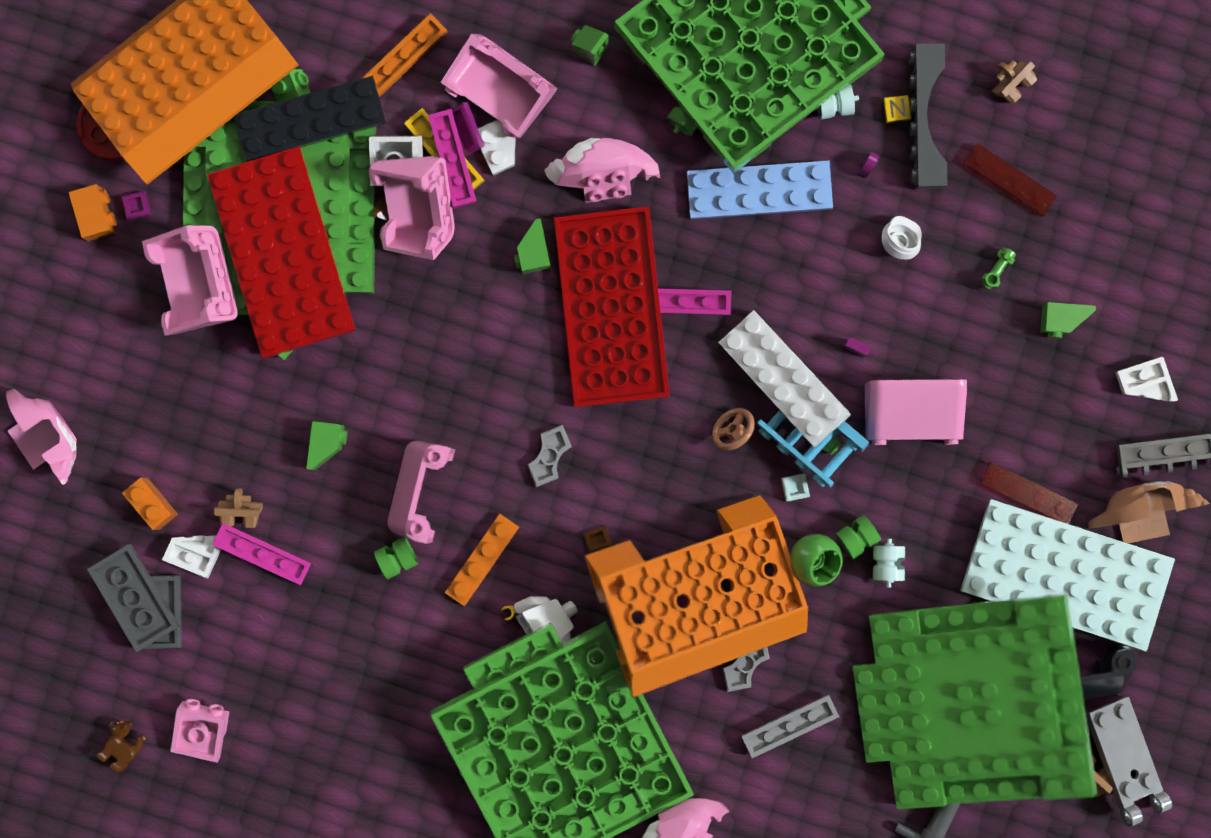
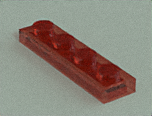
M979 143L976 144L963 164L1041 217L1046 214L1057 195Z
M993 462L989 463L980 481L981 485L1051 519L1066 524L1070 523L1078 506L1077 503Z

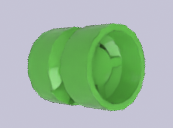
M865 515L854 520L852 527L845 526L835 533L841 545L852 559L862 554L865 546L872 547L881 541L878 532Z
M406 537L393 542L391 548L384 546L374 551L378 565L387 579L400 574L402 568L407 571L418 565L416 555Z

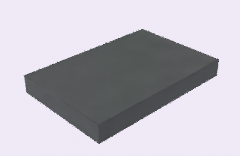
M181 575L151 576L180 627L144 649L181 648Z

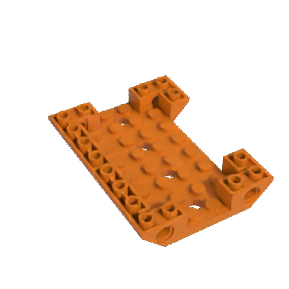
M761 495L716 510L725 534L660 557L644 561L630 540L584 556L599 602L606 603L620 645V649H617L616 652L631 697L807 632L808 606L799 580L793 571L791 557L777 516ZM767 563L774 567V574L771 577L767 576L764 572V567ZM723 579H728L731 583V589L727 593L720 586ZM680 594L687 598V605L683 609L679 608L676 603V599ZM636 610L640 611L643 616V620L639 625L634 624L631 619L632 613Z

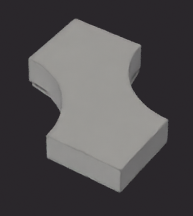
M563 425L541 433L542 448L540 454L534 461L528 464L536 487L558 479V461L561 455L572 447Z
M767 647L736 658L733 663L722 668L727 692L751 687V677L754 669L761 662L770 659Z

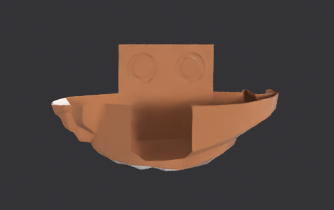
M1170 481L1149 482L1115 492L1109 500L1106 511L1090 520L1088 528L1119 524L1123 542L1127 544L1170 535L1165 511L1176 509L1177 512L1207 505L1209 502L1199 493H1195L1192 489H1184L1179 484Z

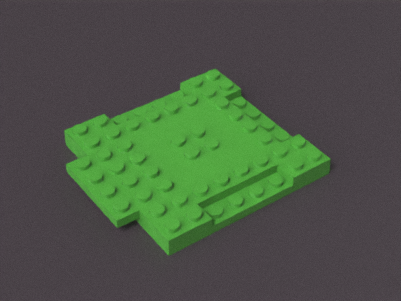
M643 0L618 18L614 26L615 30L642 63H646L702 131L704 134L703 138L733 174L771 146L774 140L833 95L855 82L876 66L885 55L857 21L871 10V6L866 0Z
M253 101L239 113L280 101ZM233 117L184 155L183 227L212 226L218 231L237 304V315H249L207 174L247 162L236 121ZM376 127L301 148L345 293L374 294L375 218L373 213L375 210V186H370L369 137L376 136Z
M1067 593L878 613L869 616L876 663L853 666L866 763L890 761L897 809L1034 798L1048 800L1094 797L1096 795L1097 789Z
M606 621L564 643L561 642L552 623L464 666V671L474 689L431 710V717L496 838H611L694 795L643 694L631 697L616 652L620 648Z

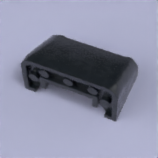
M1120 644L1106 646L1107 652L1102 659L1096 660L1098 672L1079 675L1083 700L1116 695L1125 690L1136 667L1134 648Z

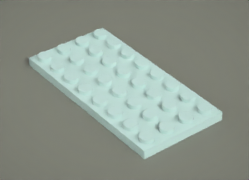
M989 499L960 591L990 601L1067 593L1073 628L1147 651L1175 559Z

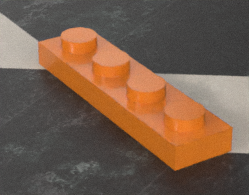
M430 13L363 78L374 77L380 97L448 33L447 29Z
M499 514L445 593L465 606L513 538L519 526L502 514Z

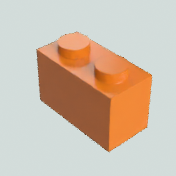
M95 184L69 192L83 239L92 241L116 233L114 226L117 225L113 212L109 211L108 203H110V198L106 189L103 190L102 187Z
M139 478L122 493L152 530H160L178 515L148 478Z

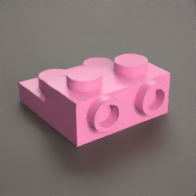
M196 699L182 701L176 711L170 752L218 762L221 756L223 737L227 730L229 711H225L223 706L213 704L209 707L200 705V702Z

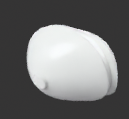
M902 216L892 218L882 231L884 249L889 255L897 259L907 260L915 257L921 248L920 227L915 222Z

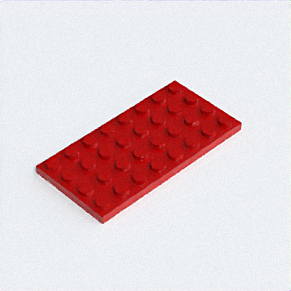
M297 146L207 174L261 357L266 359L356 331L301 147Z
M649 206L555 217L574 407L670 397Z

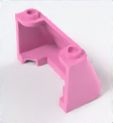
M480 34L470 35L441 81L446 86V92L454 97H457L458 94L467 97L502 122L503 132L514 139L516 136L518 138L522 137L557 90L549 81Z
M429 156L376 161L369 168V177L374 185L381 186L383 184L389 215L388 222L380 230L383 250L434 260L450 242L455 229L445 160L440 157Z
M184 226L142 241L146 259L152 264L161 265L171 310L165 312L161 319L165 336L224 323L237 317V304L221 239L214 227Z
M874 380L865 383V439L872 441V445H886V440L933 439L944 440V445H957L958 440H963L967 380Z
M413 441L407 445L388 517V527L393 533L426 544L433 542L435 531L430 529V524L426 520L427 516L415 514L426 467L436 470L446 465L447 461H453L455 449L422 441Z

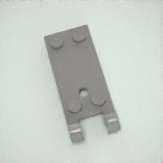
M1129 697L1119 698L1086 712V720L1110 785L1113 787L1112 790L1123 822L1128 827L1142 822V813L1134 804V801L1149 795L1151 807L1156 813L1161 814L1171 809V799L1163 791ZM1132 770H1135L1136 773L1134 779L1130 775Z

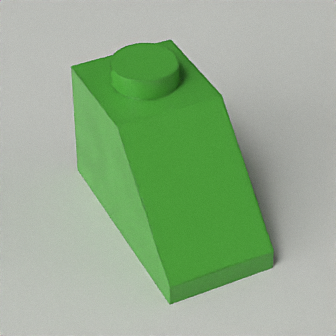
M586 25L582 30L577 29L570 40L572 42V51L593 66L598 63L608 49V35Z
M541 219L534 221L517 247L518 254L514 255L516 268H521L523 274L551 268Z
M1047 302L1042 305L1040 333L1048 334V338L1060 339L1062 335L1073 331L1095 312L1096 306Z
M312 421L307 461L308 470H316L342 450V445H346L348 432L344 430V425Z

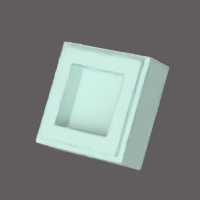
M805 473L781 478L786 502L810 497Z

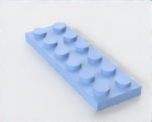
M829 161L748 166L740 168L734 174L729 168L687 171L690 219L833 209Z

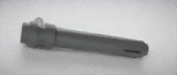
M960 803L936 807L927 828H924L921 834L898 823L894 832L906 838H945L944 836Z

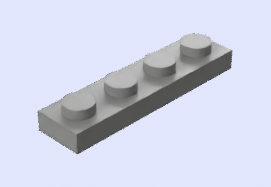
M827 694L741 736L751 758H754L839 718V715L830 696Z

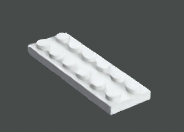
M754 310L719 341V344L814 447L851 415Z

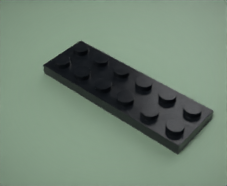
M373 76L241 112L234 116L247 162L297 146L302 148L387 124Z

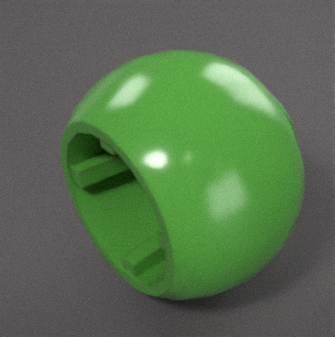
M810 534L804 536L796 542L790 553L791 565L795 575L800 582L808 586L820 587L831 583L838 576L842 567V553L839 546L825 535Z

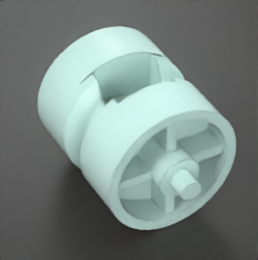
M851 84L841 89L816 108L820 120L832 118L836 112L840 113L841 116L853 115L855 113V101L859 100V96H854Z
M887 539V544H884V546H873V559L877 561V564L873 566V580H884L886 587H891V583H894V581H905V567L901 565V562L905 560V546H894L892 539Z

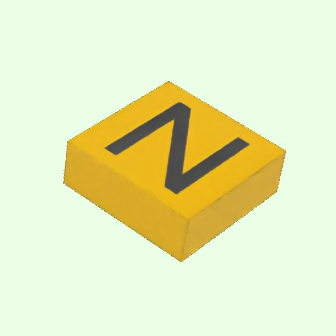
M908 95L883 99L886 123L911 119Z

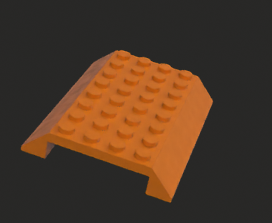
M176 0L71 83V87L122 157L148 185L299 65L247 0Z

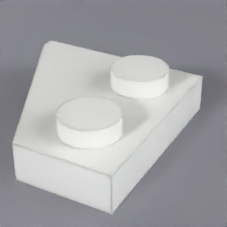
M1163 357L1115 372L1123 395L1169 402L1178 400Z

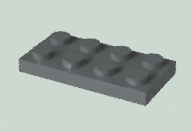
M132 544L126 545L87 569L136 652L141 651L180 627Z

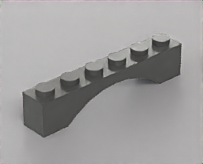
M945 43L916 44L912 51L909 52L908 58L909 66L913 67V75L909 76V89H913V98H910L909 102L910 113H913V122H910V136H914V146L910 147V159L914 160V169H911L910 179L911 184L915 185V190H943L947 187V161L939 153L932 140L928 128L927 108L931 89L937 77L945 68Z

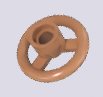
M742 408L732 409L724 413L716 421L712 430V440L715 446L721 450L728 451L737 449L746 443L754 430L755 422L752 414ZM736 416L732 423L727 427L721 428L729 418ZM744 418L747 419V428L741 424ZM726 435L732 443H723L719 437Z

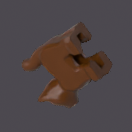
M123 720L111 722L109 725L110 737L107 739L104 748L99 750L96 755L103 762L109 759L110 756H113L116 762L111 763L109 767L116 772H123L127 768L129 762L134 760L141 750L143 742L147 740L145 734L139 735L134 744L124 739L132 727V722L127 723Z

